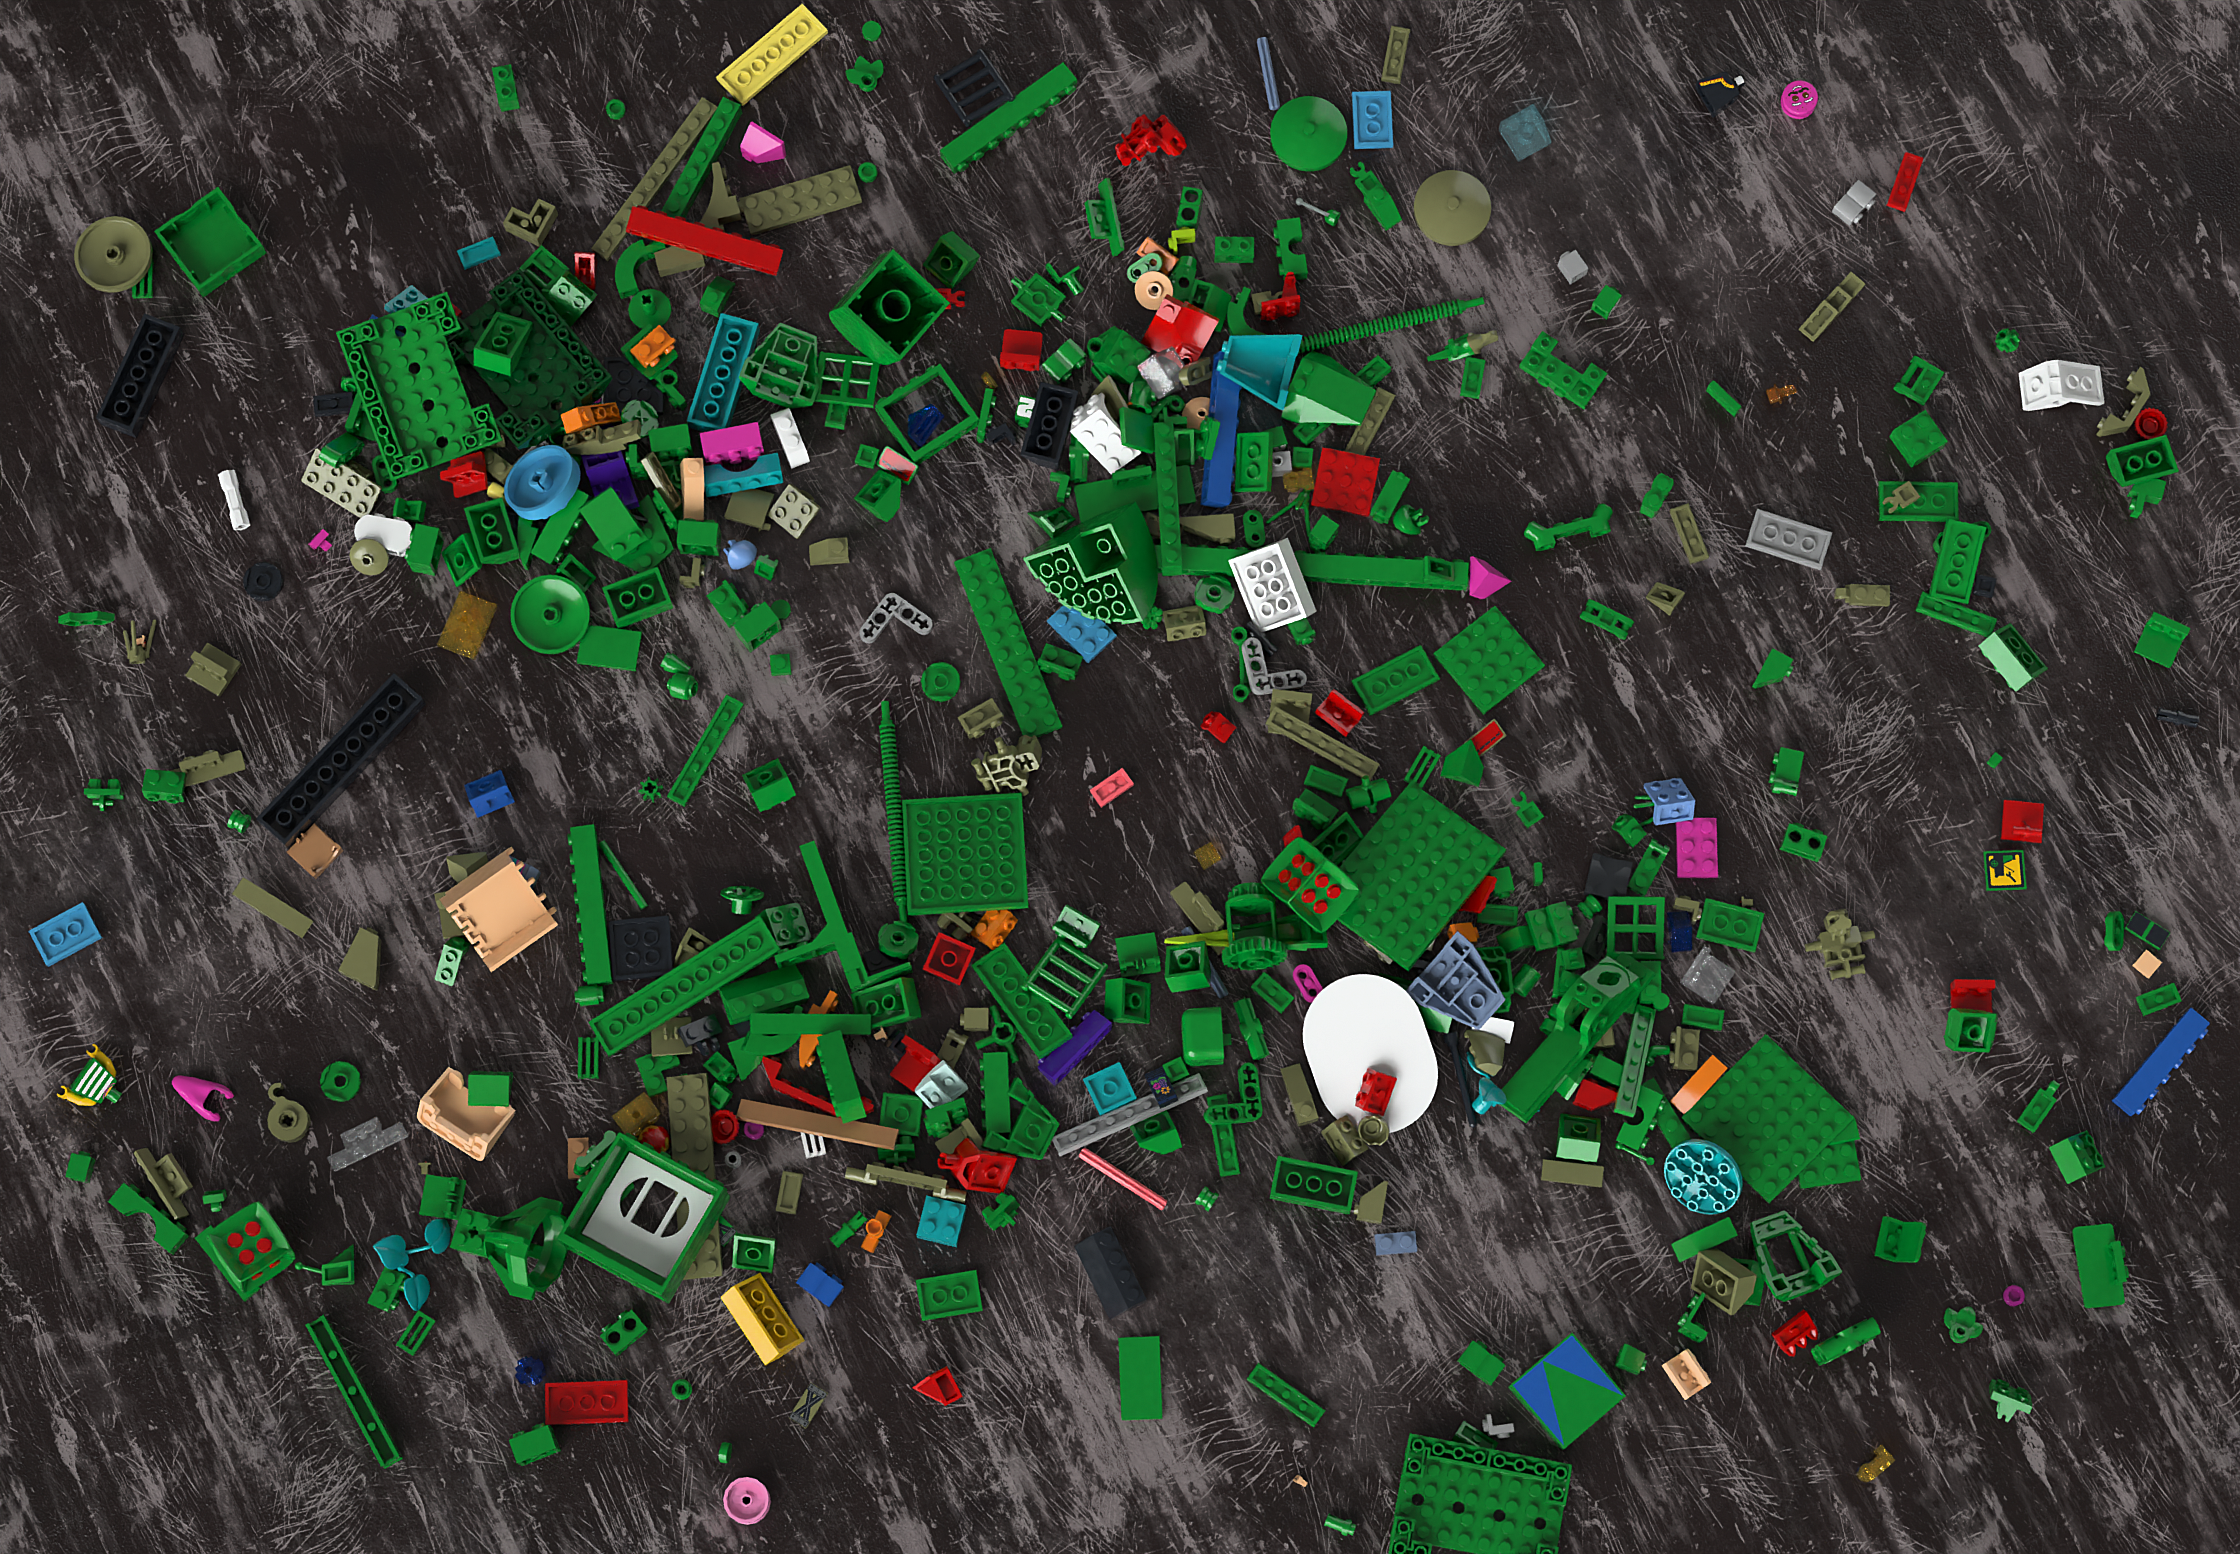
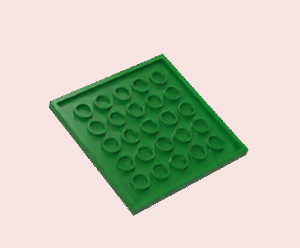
M1022 793L902 800L908 916L1028 908Z
M1766 1034L1681 1117V1120L1702 1140L1715 1143L1726 1150L1737 1163L1742 1178L1769 1204L1855 1119Z

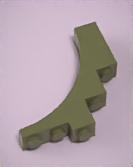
M715 162L711 163L714 177L713 192L709 206L700 223H703L706 228L712 229L717 227L724 230L723 224L742 220L740 213L744 211L741 201L737 202L736 195H731L729 185L725 186L724 179H727L725 168H721L720 163ZM675 246L654 253L660 277L704 267V260L708 259L706 255Z

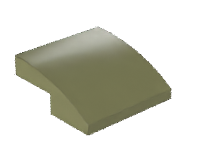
M758 489L733 492L724 517L727 520L763 529L774 494Z

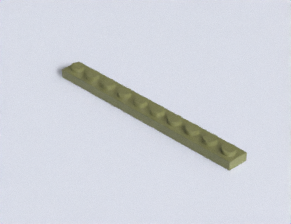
M703 97L700 99L591 249L594 253L609 261L628 235L626 227L632 206H649L709 124L717 109L716 105Z

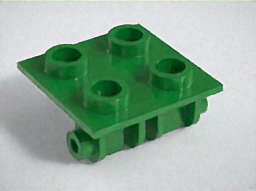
M1155 932L1115 938L1121 978L1161 972Z
M426 1174L419 1215L459 1220L467 1180H461L457 1177L448 1178Z

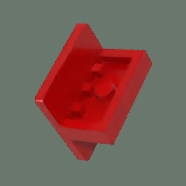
M482 451L450 461L451 466L447 470L440 472L441 480L453 483L455 498L488 489L485 456Z

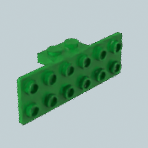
M1138 465L1131 470L1126 468L1118 469L1115 473H1112V479L1074 486L1080 523L1133 502L1137 503L1141 513L1158 510L1156 471H1151V466ZM1189 465L1176 467L1178 506L1195 503L1196 497Z

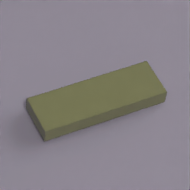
M1391 26L1381 81L1400 84L1410 29Z
M651 452L641 462L670 511H673L682 501L654 452Z
M1689 503L1670 509L1669 512L1690 565L1709 559Z
M1543 1159L1541 1180L1602 1187L1604 1166Z

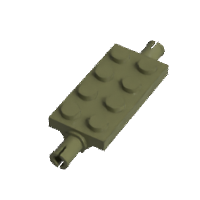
M873 1162L872 1165L867 1164L865 1170L851 1167L846 1169L845 1179L877 1185L878 1180L932 1190L933 1197L962 1203H965L967 1191L949 1188L948 1181L941 1175L933 1174L932 1177L924 1175V1172L913 1170L912 1173L905 1172L904 1168L897 1166L889 1169L884 1167V1164Z

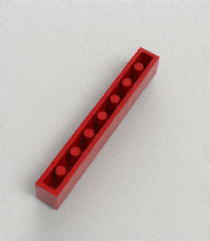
M637 205V207L632 206L626 227V232L774 276L777 275L783 250L778 245L769 244L768 246L761 244V241L755 238H750V240L744 239L738 233H731L730 235L717 227L712 229L706 228L703 223H689L683 217L675 216V218L667 216L665 212L656 211L655 213L648 211L647 207Z

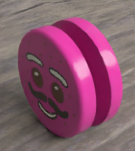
M1802 80L1793 81L1788 84L1781 96L1782 110L1789 117L1795 119H1803L1811 115L1818 102V94L1814 86Z

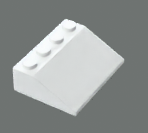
M1288 538L1229 560L1252 622L1260 632L1306 618L1316 612Z

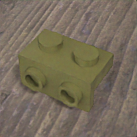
M993 698L959 716L958 720L969 739L973 737H981L985 734V730L990 727L994 729L1003 723L1004 715L1000 712Z

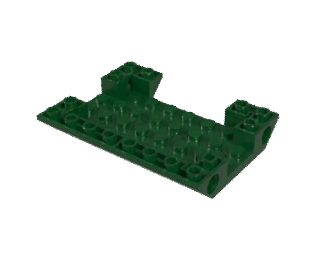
M518 269L489 291L492 297L491 300L463 321L457 315L461 329L445 337L456 366L471 364L508 408V411L498 417L495 422L518 449L541 444L550 434H554L560 427L564 426L561 414L576 407L590 406L600 399L612 380V376L521 269ZM496 312L533 322L518 365L511 376L474 366V347L485 331V323L490 322ZM532 376H539V380L537 382H529ZM555 403H562V407L559 410L552 409Z

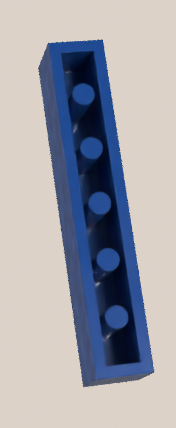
M2188 1009L2112 1099V1102L2129 1116L2135 1113L2139 1115L2146 1107L2144 1102L2148 1098L2152 1099L2159 1091L2156 1089L2160 1083L2165 1084L2171 1077L2169 1072L2172 1068L2177 1069L2184 1061L2181 1059L2185 1053L2190 1054L2196 1047L2194 1042L2197 1038L2202 1039L2209 1030L2206 1028L2210 1023L2194 1009Z

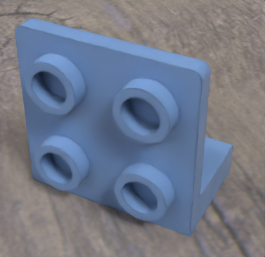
M1681 778L1644 783V789L1654 803L1653 822L1655 825L1693 820L1695 799Z

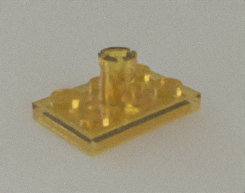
M460 591L437 645L475 660L497 605Z

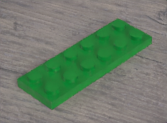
M1005 943L971 965L1039 1060L1073 1037L1049 1002L1029 989L1025 991L1021 988L1029 975Z

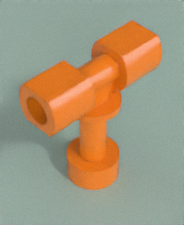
M878 1210L875 1218L867 1222L866 1230L868 1234L861 1248L874 1253L880 1241L878 1238L883 1235L884 1229L891 1218L889 1214Z

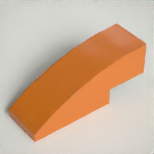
M1712 1055L1671 1099L1670 1103L1684 1115L1727 1070V1067Z

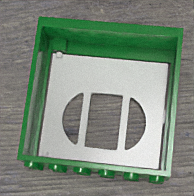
M619 1132L556 1239L566 1249L669 1304L730 1199L727 1193L728 1189L723 1187L724 1184L716 1179L710 1181L706 1178L707 1175L699 1170L693 1172L686 1163L680 1160L676 1163L669 1154L663 1151L659 1154L652 1145L646 1142L641 1144L635 1136L627 1132L625 1135ZM648 1177L627 1216L623 1217L620 1201L624 1190L633 1181ZM658 1181L677 1191L678 1194L655 1234H652L631 1223L653 1183ZM683 1198H686L689 1204V1216L686 1224L676 1234L662 1238L661 1236Z

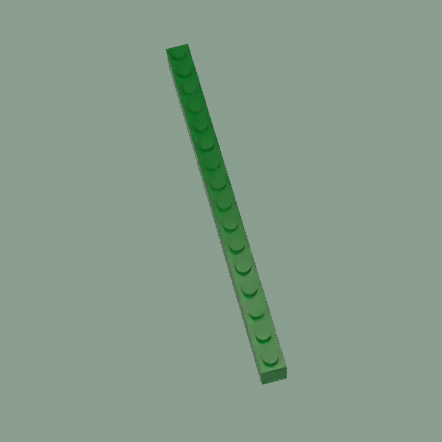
M1158 543L1154 547L1158 573H1162L1161 546ZM1181 544L1182 575H1219L1235 578L1229 560L1253 550H1248L1245 547L1228 549L1226 546L1208 548L1207 545L1189 547L1187 544ZM1302 550L1295 551L1294 553L1305 582L1466 591L1468 586L1469 563L1460 559L1452 560V563H1454V582L1423 583L1424 558L1414 557L1413 559H1405L1403 556L1385 558L1384 555L1366 557L1364 554L1346 556L1345 553L1326 555L1325 552L1307 554L1306 551Z

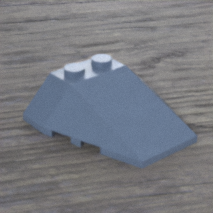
M1459 931L1453 935L1441 952L1406 990L1419 1005L1451 1017L1477 1030L1482 1028L1506 1000L1474 945Z

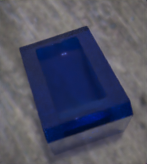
M1687 911L1668 912L1667 921L1671 953L1691 951L1692 925Z

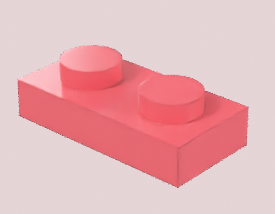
M1121 768L1092 788L1090 793L1102 808L1134 786V783L1124 769Z

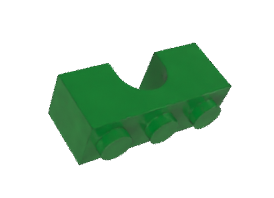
M1300 217L1277 220L1276 227H1273L1274 239H1278L1276 255L1281 258V264H1278L1279 275H1283V279H1285L1288 272H1293L1296 280L1307 279L1308 271L1305 254L1296 255L1289 250L1290 245L1302 242Z
M1641 1085L1637 1106L1643 1110L1644 1119L1638 1125L1624 1122L1616 1141L1637 1151H1640L1641 1148L1645 1149L1649 1141L1647 1137L1649 1130H1654L1658 1121L1655 1117L1658 1111L1662 1112L1665 1107V1096Z

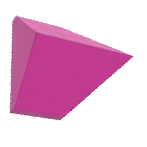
M1474 556L1470 557L1471 596L1485 599L1512 582L1486 561Z

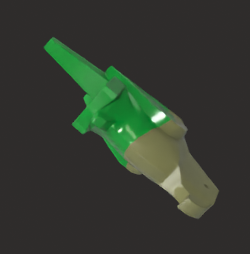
M1489 331L1484 334L1467 333L1455 340L1453 338L1448 339V345L1444 347L1445 350L1428 356L1427 360L1429 362L1448 358L1449 361L1476 356L1481 353V349L1484 346L1498 341L1497 331Z

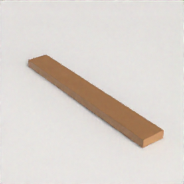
M741 1099L736 1116L741 1121L889 1150L895 1149L899 1129L858 1121L843 1124L842 1119L838 1117Z

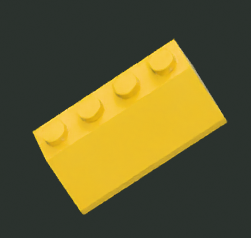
M761 1273L734 1285L721 1296V1299L765 1365L779 1359L805 1341Z

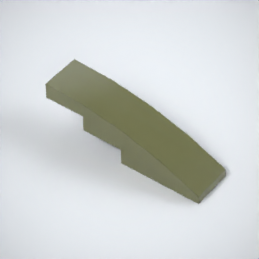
M1850 272L1798 330L1814 342L1866 284Z
M242 877L232 892V895L300 938H303L313 923L311 919Z

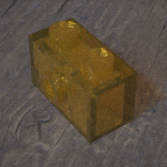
M643 1092L614 1114L612 1118L625 1134L627 1132L636 1137L643 1131L641 1128L645 1125L655 1123L659 1119L658 1115L661 1113L646 1093Z

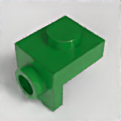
M1062 471L1051 472L1050 481L1060 483L1057 502L1065 504V500L1070 498L1072 487L1069 486L1070 476Z
M396 498L393 516L403 518L406 522H423L426 503L424 501H406L402 498Z
M1627 814L1619 816L1611 826L1614 831L1619 832L1630 847H1634L1647 835L1636 819Z

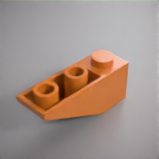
M616 402L576 407L561 414L566 433H574L594 426H604L622 421Z

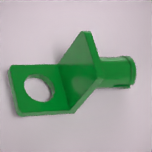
M1046 264L1045 269L1057 286L1062 282H1066L1074 296L1085 290L1075 277L1076 273L1080 270V266L1075 267L1060 278L1051 264Z

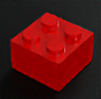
M938 932L922 970L960 985L976 948Z

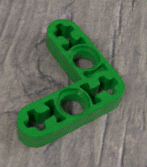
M1245 1063L1238 1069L1241 1103L1210 1106L1204 1112V1119L1208 1124L1254 1122L1262 1116L1258 1071L1254 1064ZM1246 1068H1248V1071L1252 1072V1074L1249 1075L1250 1083L1244 1084V1082L1248 1081L1247 1074H1244L1243 1071L1246 1070ZM1247 1087L1254 1089V1097L1250 1098L1245 1094ZM1255 1100L1256 1103L1252 1104L1253 1111H1256L1257 1114H1255L1254 1117H1252V1114L1248 1113V1111L1251 1109V1103L1247 1104V1102H1252ZM1230 1108L1237 1110L1238 1117L1236 1119L1229 1117L1228 1111ZM1213 1110L1215 1114L1223 1112V1116H1218L1215 1120L1209 1114Z

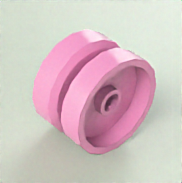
M749 1477L738 1478L730 1483L725 1490L723 1498L724 1508L728 1515L738 1523L746 1525L755 1524L764 1519L769 1512L771 1504L770 1494L766 1487L758 1480ZM744 1497L750 1498L749 1504H744Z

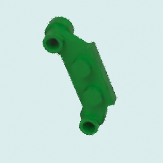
M1236 627L1232 630L1231 639L1239 647L1240 684L1234 687L1233 697L1237 702L1241 703L1251 693L1242 653V644L1248 637L1247 631L1243 627ZM1251 643L1247 646L1248 649H1249V648L1252 649V653H1253V650H1254L1256 647H1255V646H1252ZM1253 661L1251 662V668L1254 671H1259L1260 664ZM1242 693L1244 696L1239 697L1237 694Z

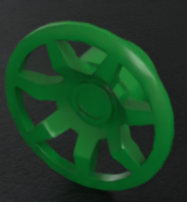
M731 886L722 889L721 896L732 900L731 911L733 913L749 914L752 911V901L762 899L764 892L754 887Z

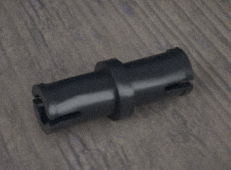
M1251 621L1248 622L1246 625L1252 631L1244 627L1247 631V636L1258 639L1262 650L1269 657H1272L1274 653L1269 650V647L1275 653L1279 648L1266 637L1265 633H1261Z
M2159 707L2158 712L2160 713L2156 715L2157 720L2173 722L2177 726L2182 724L2196 728L2198 725L2196 722H2199L2198 715L2182 713V710L2173 711Z

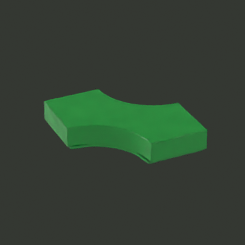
M101 611L90 613L68 612L58 616V623L75 627L81 625H105L115 620V614Z

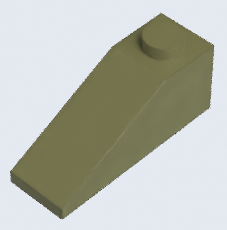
M1233 514L1179 518V524L1181 527H1184L1186 532L1214 543H1220V545H1229L1235 541Z
M1300 1063L1280 1069L1298 1127L1317 1122V1111Z

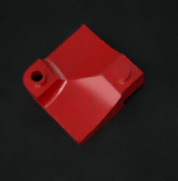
M1166 294L1141 343L1170 358L1174 364L1182 368L1198 360L1220 319L1187 301L1183 303ZM1183 358H1188L1190 362H1185Z

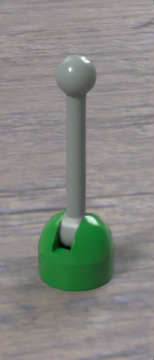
M1302 198L1296 199L1297 205H1303L1324 215L1325 221L1329 225L1335 226L1337 224L1340 212L1333 209L1325 212L1304 202Z

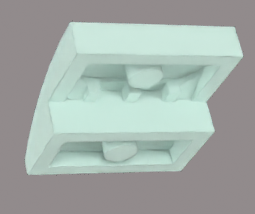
M942 1060L921 1080L914 1091L931 1109L955 1100L968 1090V1086Z

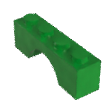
M123 1183L108 1202L127 1217L140 1212L149 1214L156 1225L154 1240L174 1255L189 1237L185 1233L187 1228L178 1221L174 1224L170 1220L172 1216L164 1209H161V1211L157 1210L154 1207L156 1203L148 1196L145 1199L140 1196L141 1190L131 1183L128 1186Z

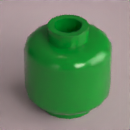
M676 673L672 678H669L667 689H669L672 697L689 700L696 695L698 683L692 675Z

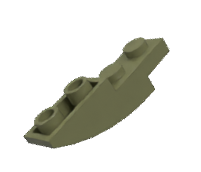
M637 419L604 430L598 425L571 433L563 437V448L569 454L579 455L606 454L625 450L628 442L641 439V423Z

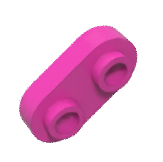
M1302 964L1294 969V982L1304 999L1312 1003L1323 990L1321 984L1309 966ZM1300 973H1305V974H1306V978H1305V979H1301V978L1299 977V974H1300ZM1315 990L1317 994L1315 996H1311L1309 994V991Z

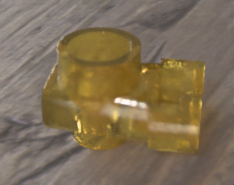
M1302 468V471L1283 474L1284 489L1290 492H1297L1300 488L1313 490L1312 468Z

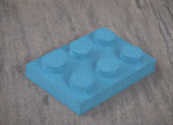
M1391 91L1352 92L1354 149L1393 148Z
M1064 605L1047 620V623L1080 656H1083L1087 663L1093 660L1117 637L1102 620L1086 618L1081 615V612L1074 608L1070 610Z
M83 902L29 930L48 967L102 938Z

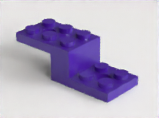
M608 424L600 427L604 430L613 427V425ZM621 451L581 455L595 497L611 486L617 495H620V499L629 510L640 507Z

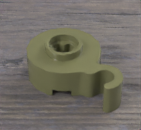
M274 1083L268 1091L270 1099L276 1103L268 1115V1128L281 1141L288 1143L297 1142L308 1131L311 1124L310 1115L299 1103L287 1100L283 1096L276 1097V1092L283 1090L284 1086L281 1083ZM288 1117L294 1120L290 1126L284 1124Z

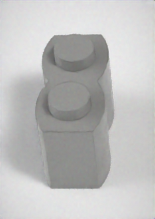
M1858 180L1834 206L1832 212L1849 226L1853 222L1857 224L1864 216L1862 212L1865 209L1870 210L1875 204L1876 193Z

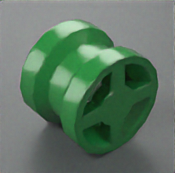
M235 809L228 820L227 827L231 829L236 828L238 832L243 834L251 822V816L248 814L243 815L240 810Z
M1590 894L1584 902H1580L1577 905L1581 913L1589 920L1594 917L1596 912L1602 910L1600 903Z
M1205 1186L1196 1199L1195 1204L1204 1206L1205 1210L1209 1212L1219 1194L1212 1193Z

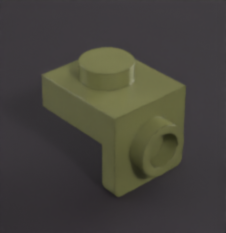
M693 558L691 577L679 576L680 584L684 587L695 588V586L701 585V576H705L706 566L703 565L701 558Z
M1688 896L1675 898L1672 909L1691 912L1690 924L1694 925L1696 920L1701 918L1702 908H1699L1700 902L1693 901Z

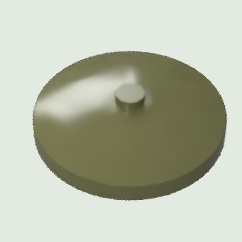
M1457 170L1442 171L1430 176L1419 187L1414 200V217L1420 230L1432 241L1447 246L1463 245L1476 239L1485 230L1490 219L1491 201L1484 185L1474 176Z
M112 216L100 219L84 230L77 241L74 260L78 273L91 287L103 292H120L133 287L146 275L152 262L153 250L149 236L139 224L125 217Z

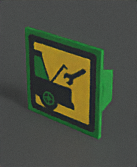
M2023 850L1983 851L1986 891L2027 889Z

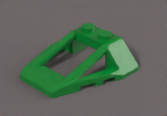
M1785 1210L1753 1221L1750 1224L1751 1236L1761 1274L1774 1297L1784 1302L1818 1290L1842 1273L1832 1254L1827 1250L1824 1251L1817 1245L1818 1241L1814 1237L1810 1238L1802 1230L1803 1227ZM1788 1233L1803 1272L1789 1277H1785L1783 1273H1777L1765 1243L1766 1240ZM1798 1237L1819 1259L1814 1262L1811 1268Z

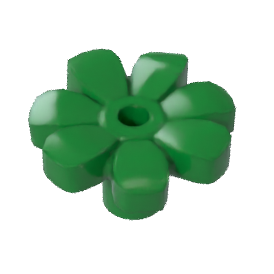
M1154 605L1152 606L1147 617L1140 621L1145 629L1150 627L1156 629L1158 627L1156 622H1161L1162 609Z

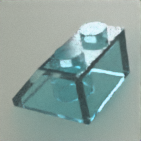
M1534 104L1500 122L1499 132L1518 162L1552 143L1544 119Z

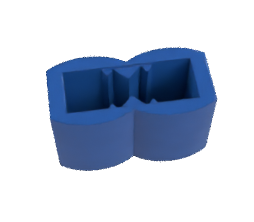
M816 1262L815 1265L810 1263L796 1284L830 1308L844 1289L841 1285L843 1281L834 1274L831 1277L824 1273L826 1269Z

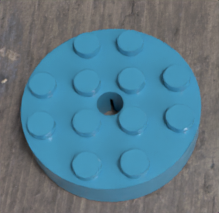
M546 445L530 451L513 466L507 476L504 486L506 502L524 519L539 520L548 518L560 509H564L576 492L580 482L579 465L560 446Z

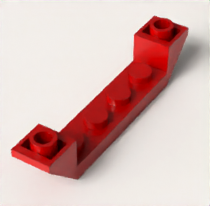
M771 1055L769 1058L763 1056L762 1062L774 1090L837 1117L833 1104L828 1102V1098L819 1094L815 1097L810 1094V1090L801 1086L797 1089L791 1086L792 1083L786 1079L781 1078L779 1081L778 1078L783 1069V1065L780 1063L781 1060ZM861 1096L865 1113L873 1112L875 1107L871 1104L872 1100Z

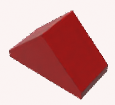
M575 252V276L590 289L595 290L598 265L595 253Z

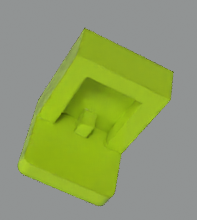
M1182 227L1179 230L1171 231V238H1168L1169 249H1173V255H1177V244L1195 242V228Z

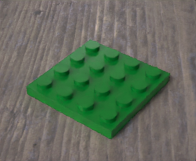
M1496 606L1488 610L1433 654L1483 715L1545 667V664Z

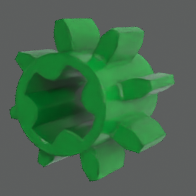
M2009 328L2002 329L1996 335V347L2001 352L2004 350L2007 353L2013 352L2019 346V334L2015 329L2011 331Z
M648 777V781L645 783L640 782L643 789L638 790L639 794H645L643 796L644 801L649 798L654 803L655 798H662L659 792L664 788L662 785L657 786L659 783L658 779L652 781ZM650 786L654 788L653 793L648 791Z

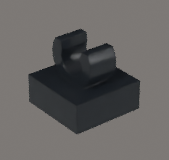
M1420 957L1413 966L1419 968L1417 977L1422 974L1433 960Z

